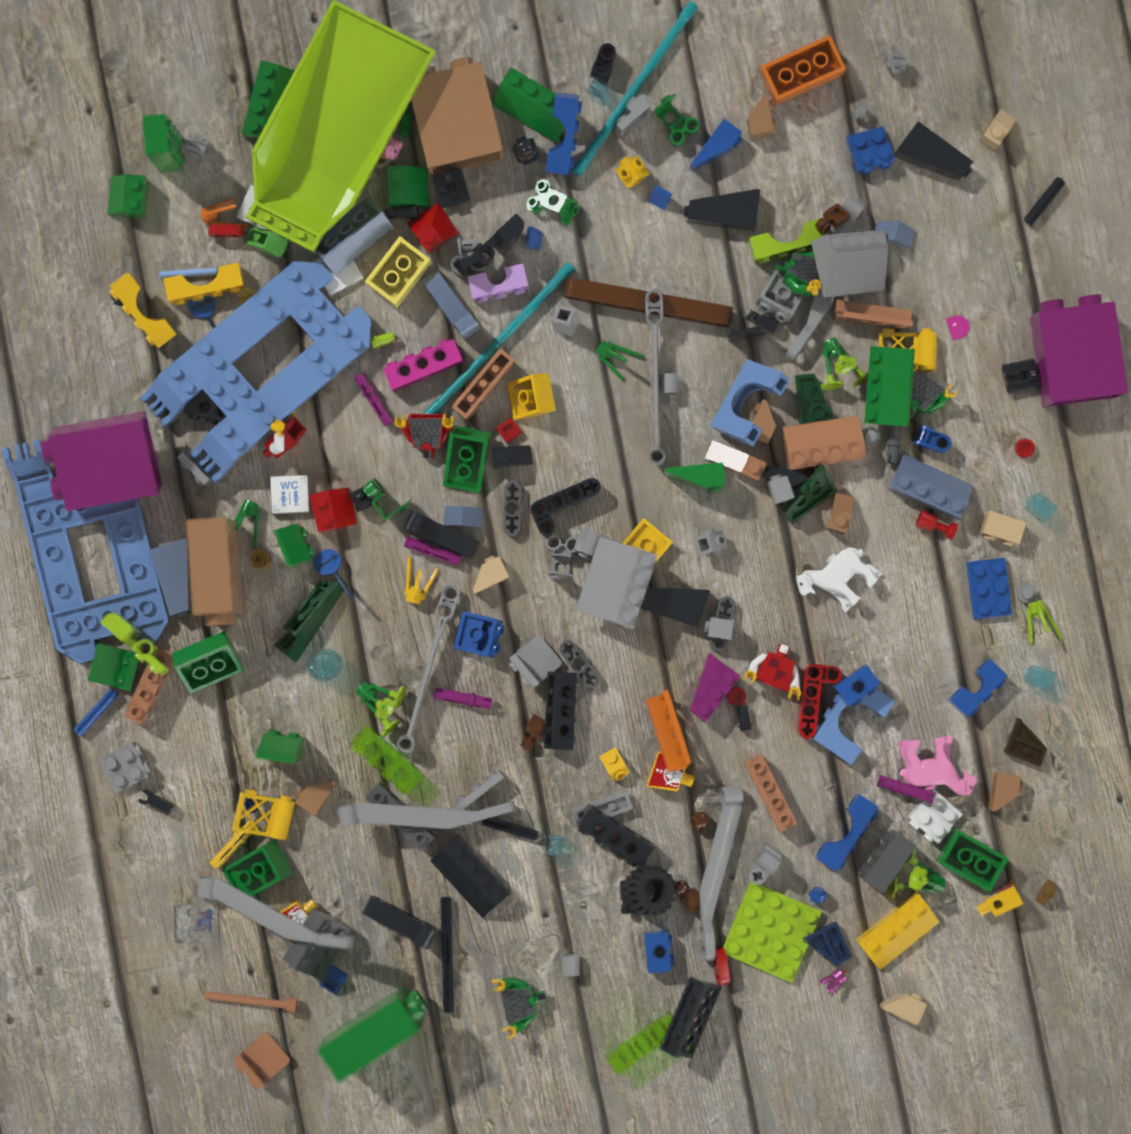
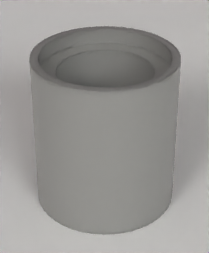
M661 374V394H678V374Z
M562 955V975H580V955Z

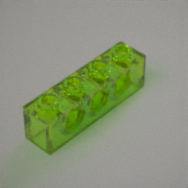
M368 725L352 740V749L358 755L363 754L368 758L366 762L374 769L377 766L382 771L380 774L387 781H394L396 783L395 788L402 794L405 792L409 794L424 778V775ZM369 743L376 744V753L368 752L367 746ZM386 755L391 758L390 766L382 764L381 759L383 756ZM402 768L405 770L406 777L404 779L397 778V769Z
M670 1011L664 1013L606 1054L607 1061L617 1075L662 1044L673 1017Z

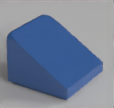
M655 185L649 202L665 210L672 198V193Z
M532 226L528 227L525 243L527 249H541L542 231Z
M332 965L320 986L337 995L348 974Z

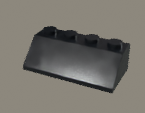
M459 834L430 860L482 918L510 894V890Z

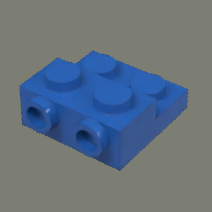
M884 126L846 137L856 174H869L876 168H880V170L888 169L894 163V155L891 144L888 143Z
M463 611L454 649L494 658V655H497L500 650L498 639L504 633L503 621Z

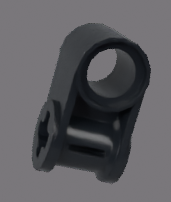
M605 43L600 47L590 73L591 78L597 77L605 80L606 83L609 82L616 58V49L612 44ZM605 50H609L612 52V56L606 58L602 53Z

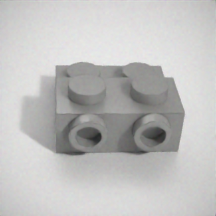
M640 94L637 98L634 96L626 103V113L617 120L618 124L616 126V135L620 140L649 117L651 101L645 94Z
M775 269L755 305L759 306V310L764 313L770 312L774 314L778 321L789 323L804 295L794 294L782 283L785 274Z
M131 742L99 758L115 794L151 777V767L147 761L144 762L142 757L143 750L139 744L136 745V742Z

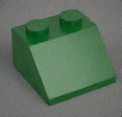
M408 165L388 166L390 207L398 208V206L418 205L419 208L429 207L427 169Z
M123 174L111 177L107 215L146 218L149 180L146 176Z
M297 523L274 530L287 567L293 569L314 560L313 555H315L312 545L307 544L305 538L308 535L304 526L301 527Z

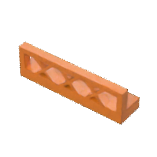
M664 690L660 696L647 698L646 705L667 772L670 773L686 769L691 760L669 691Z

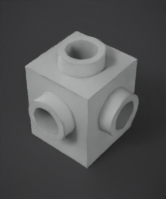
M714 528L703 531L704 535L694 538L699 556L709 554L710 557L721 555V550L728 549L723 530L715 532Z

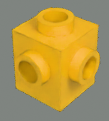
M637 155L631 158L629 156L623 158L619 162L620 166L615 170L620 180L628 189L638 185L650 174L643 161Z

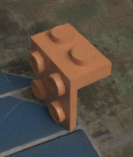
M264 1032L233 1061L235 1062L236 1069L240 1073L244 1072L248 1077L247 1081L253 1088L256 1087L260 1090L268 1080L290 1062V1057L268 1032Z

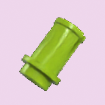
M392 331L379 336L373 335L374 337L370 338L373 348H378V350L380 349L379 347L396 343Z

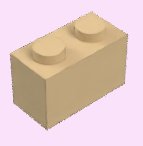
M987 511L979 534L984 535L986 540L995 541L997 539L1003 541V545L1013 547L1020 544L1027 522L993 511Z

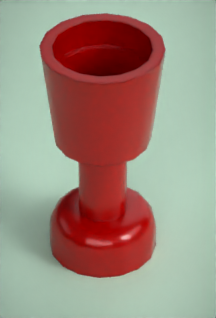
M922 509L915 527L933 531L935 528L945 532V537L952 540L956 534L958 524L950 523L945 525L938 522V517Z

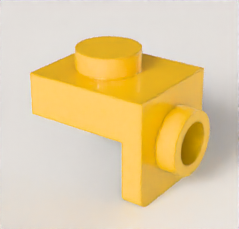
M616 747L599 756L613 782L625 778L630 773Z

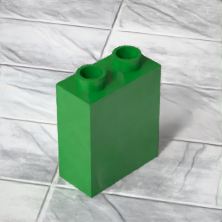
M402 986L327 1034L317 1048V1051L336 1082L340 1083L418 1033L423 1024L424 1016H426L425 1011L428 1010V1006L417 989L408 993L405 986Z

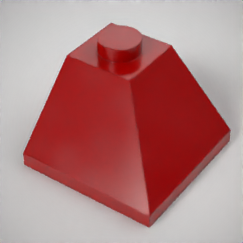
M439 203L419 214V218H413L407 222V225L427 255L459 235Z

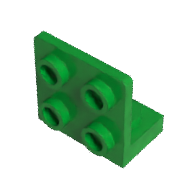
M98 643L90 667L88 681L130 691L139 660L134 656L136 652Z

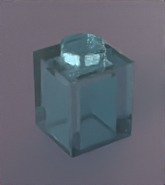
M1039 492L1029 496L1025 502L1027 505L1024 509L1043 523L1050 518L1058 506Z
M1030 665V668H1027L1024 673L1025 684L1045 691H1051L1056 672Z

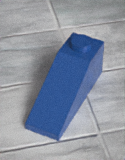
M723 119L691 163L690 170L694 171L730 152L733 147L737 148L742 141V131Z

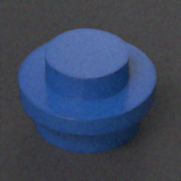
M815 887L809 891L810 900L815 903H824L828 897V892L824 891L821 887Z

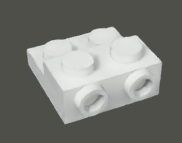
M931 789L930 791L936 792L933 804L921 800L907 817L911 820L909 824L917 831L921 829L925 833L923 836L930 843L935 841L939 844L951 830L950 828L962 816V813L935 789Z

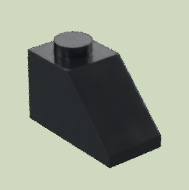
M530 445L492 449L495 470L533 465Z
M776 465L766 468V473L762 475L767 488V483L771 481L770 477L779 474L782 477L788 476L791 487L808 480L807 476L783 466L777 468Z

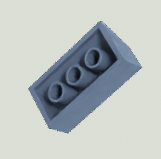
M366 198L344 215L323 236L315 254L335 275L341 272L350 262L356 260L366 249L371 248L381 237L387 235L394 227L385 214Z
M902 454L887 489L958 520L961 519L969 502L973 485Z

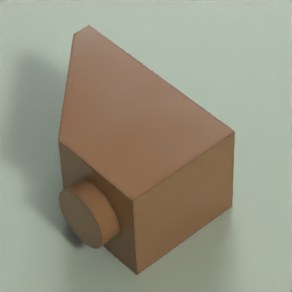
M838 492L835 493L825 529L842 534L847 533L854 497Z
M994 772L988 810L997 811L1018 796L1023 787V781H1021L1020 776Z
M333 780L309 785L305 789L301 787L295 796L297 798L295 803L315 816L338 782Z

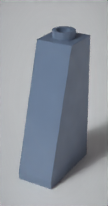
M184 538L149 550L170 616H176V618L187 616V612L192 610L188 539Z

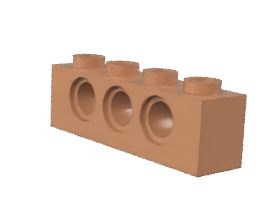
M500 348L451 406L452 410L465 421H468L515 365V360Z
M157 646L158 652L155 657L171 670L173 666V652L164 647ZM148 663L123 717L139 724H146L170 670L166 675L160 673L157 675L148 668L150 666Z
M759 753L743 761L777 830L782 832L796 825L797 822L763 755Z

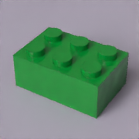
M222 631L172 653L174 668L190 694L243 672L241 657L226 631Z
M953 828L935 862L984 890L991 892L1009 858L964 832Z

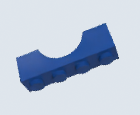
M556 93L553 116L563 123L566 137L558 146L549 148L545 172L568 175L569 169L573 170L575 158H571L572 151H576L577 145L574 133L578 132L580 121L576 120L577 113H581L582 102L579 101L580 95Z
M856 793L846 808L851 817L849 833L840 841H825L815 855V858L834 871L841 870L847 861L845 859L847 854L855 850L857 846L855 842L859 836L863 837L866 833L868 822L876 818L878 806Z

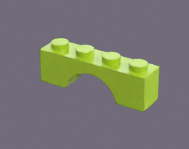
M816 219L805 222L800 237L792 242H779L773 239L769 233L750 237L748 243L754 263L765 264L770 262L771 258L783 259L793 252H807L808 248H812L811 241L828 235V233L823 234L816 230L815 224L819 220Z

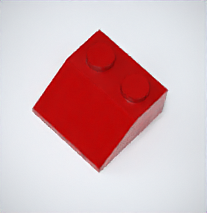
M349 487L309 495L317 530L320 534L358 525L353 503L348 496L350 494Z

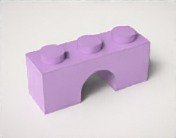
M518 264L505 267L506 279L499 285L490 283L486 272L467 276L473 302L484 303L489 301L488 298L492 297L501 299L507 297L509 293H514L515 295L525 293V290L529 289L524 265Z

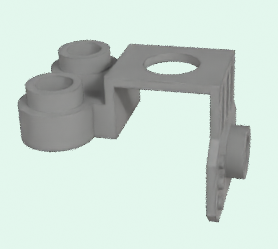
M551 535L547 538L546 547L552 551L551 570L546 571V575L550 576V579L569 580L573 578V574L569 573L571 555L578 551L570 549L569 545L571 543L575 544L577 538L571 537L566 540L565 544H561V539L556 535ZM550 542H557V546L551 547ZM558 562H563L566 565L564 572H557L555 570V565Z

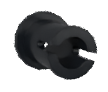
M748 706L736 708L740 731L752 729L751 725L753 723H750Z

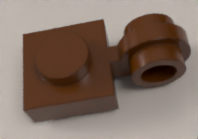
M837 203L824 211L823 217L815 224L816 230L819 233L825 234L832 225L838 228L847 222L851 215Z
M533 714L524 730L531 735L530 737L525 736L520 746L523 747V750L531 751L536 742L532 740L535 736L541 740L545 734V720Z
M681 879L678 882L675 881L674 889H677L679 895L682 893L685 895L680 902L694 915L700 909L699 892L694 887L687 892L686 889L688 887Z

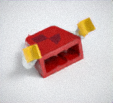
M297 409L287 417L286 423L275 419V423H272L270 429L275 432L271 434L264 444L265 447L262 448V452L266 457L274 455L275 458H279L297 445L307 431L297 419V416H295Z
M779 644L776 654L767 652V654L762 653L755 658L742 677V680L749 677L751 679L750 684L757 680L789 692L788 699L791 698L792 694H795L797 700H799L801 695L798 667L794 664L795 661L787 658L790 647Z

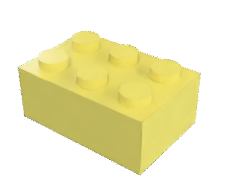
M399 236L365 280V283L374 292L398 308L432 263L427 256Z

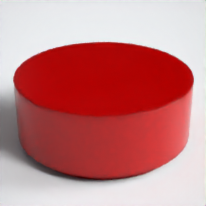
M1021 439L1015 444L1014 450L1020 458H1028L1034 453L1035 445L1030 439Z
M733 687L727 693V701L733 706H740L746 700V693L740 687Z

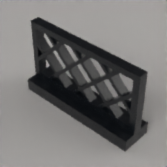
M689 977L659 1048L660 1050L675 1058H679V1056L693 1058L722 986Z

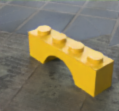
M239 263L219 266L216 278L211 283L203 286L189 283L183 275L163 279L168 302L174 304V306L183 305L188 300L198 302L204 300L206 296L217 298L223 296L222 293L230 292V294L241 292V289H245L242 269Z
M129 271L110 284L111 290L109 292L115 300H121L124 304L121 307L128 316L132 314L136 319L134 324L140 331L144 330L148 336L145 338L152 347L156 345L159 348L177 335L165 318L152 319L140 312L137 307L136 297L141 287Z

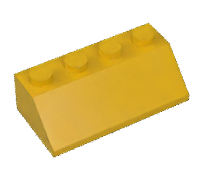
M914 891L855 940L876 967L881 970L937 925L939 920L922 897Z

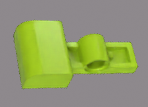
M110 613L100 622L118 639L136 652L134 654L136 658L141 662H148L150 664L148 668L155 674L166 675L170 670L155 657L158 647L154 642L147 639L137 641L142 631L129 619L115 613ZM149 644L151 650L149 653L144 654L143 648Z

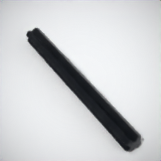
M444 896L440 899L443 1011L445 1013H452L454 1011L451 897Z

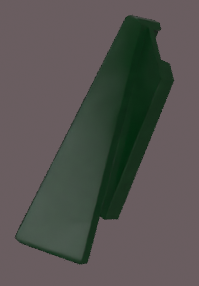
M341 578V580L347 587V583ZM337 580L333 582H319L283 626L287 633L274 646L296 663L343 594L344 589Z

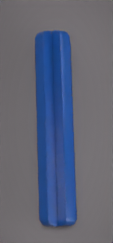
M109 689L74 728L75 733L79 736L84 735L118 697L117 691Z

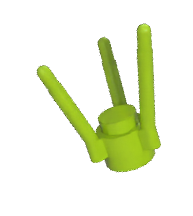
M1043 600L1027 604L1029 609L1025 611L1027 614L1030 644L1033 643L1032 615L1034 618H1041L1046 633H1049L1050 630L1044 617L1046 615L1060 640L1063 639Z

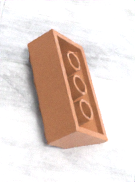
M858 415L782 427L786 464L790 470L866 458L864 437Z

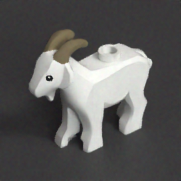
M851 547L840 551L837 555L833 553L826 560L828 564L823 570H803L804 565L809 561L804 559L797 564L795 572L796 582L801 595L815 594V591L812 589L814 584L834 595L841 603V608L845 613L860 599L846 584L854 574L863 575L867 586L871 588L882 573L860 560L863 554L862 549L856 550Z

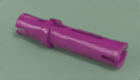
M364 372L357 375L354 380L362 390V396L367 398L383 426L386 427L393 423L395 420L376 393L375 386L371 385Z
M407 536L404 544L405 548L420 552V555L425 554L457 567L462 556L429 544L426 540L421 541Z
M438 687L435 688L434 699L469 705L470 708L491 709L493 698L479 696L476 693L469 694Z
M882 775L879 776L880 781L877 782V787L891 790L894 794L901 793L931 804L934 802L933 798H935L936 792L903 783L900 779L894 780Z

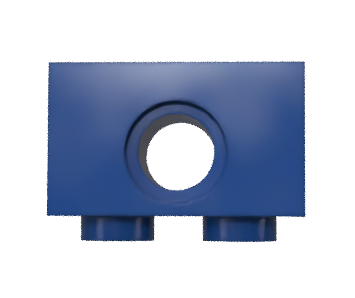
M864 664L833 688L846 706L852 705L854 707L863 701L861 697L865 694L871 695L877 691V686L881 683L868 665ZM857 681L862 684V690L858 693L853 689V684Z
M667 930L644 932L648 973L672 971L671 966H675L674 954H670L669 949L670 946H673L672 935H668ZM657 947L665 949V953L662 956L654 954Z

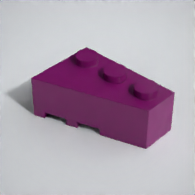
M708 653L689 711L706 722L740 675L711 653Z

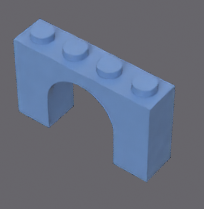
M747 359L710 426L725 436L753 447L762 429L753 422L741 417V408L745 399L750 394L759 390H765L782 396L790 379L778 370Z
M859 681L853 684V689L857 693L862 690V684ZM877 690L871 695L865 694L861 697L863 701L860 703L879 716L885 717L895 701ZM837 694L833 699V702H835L831 709L827 708L822 715L824 718L820 725L817 723L816 733L812 739L846 763L852 765L862 749L844 737L839 729L838 718L846 705Z

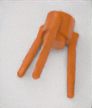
M235 198L201 209L204 224L242 225L244 228L249 227L248 224L216 221L219 219V212L237 207L236 204L224 206L234 202Z

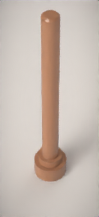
M207 991L204 995V998L208 1000L284 1008V1011L296 1014L298 1007V998L292 997L284 1001Z

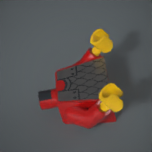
M403 414L402 419L395 415V425L400 428L408 442L412 443L413 448H422L423 458H433L434 449L440 448L449 439L450 432L453 430L455 416L452 415V418L448 419L446 414H409L406 421V414Z

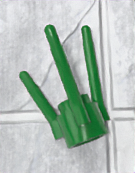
M603 340L596 350V353L600 355L598 359L603 361L617 377L624 381L625 378L606 358L611 359L614 356L627 363L628 360L616 353V350L644 359L645 356L615 345L610 341L606 342Z
M244 500L234 520L237 522L235 530L239 529L244 517L252 519L255 516L252 548L256 549L261 511L258 510L259 504L250 500Z

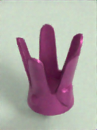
M837 968L829 976L819 981L821 984H825L832 980L826 989L828 993L834 990L833 996L839 986L847 981V978L843 975L847 970L842 973Z

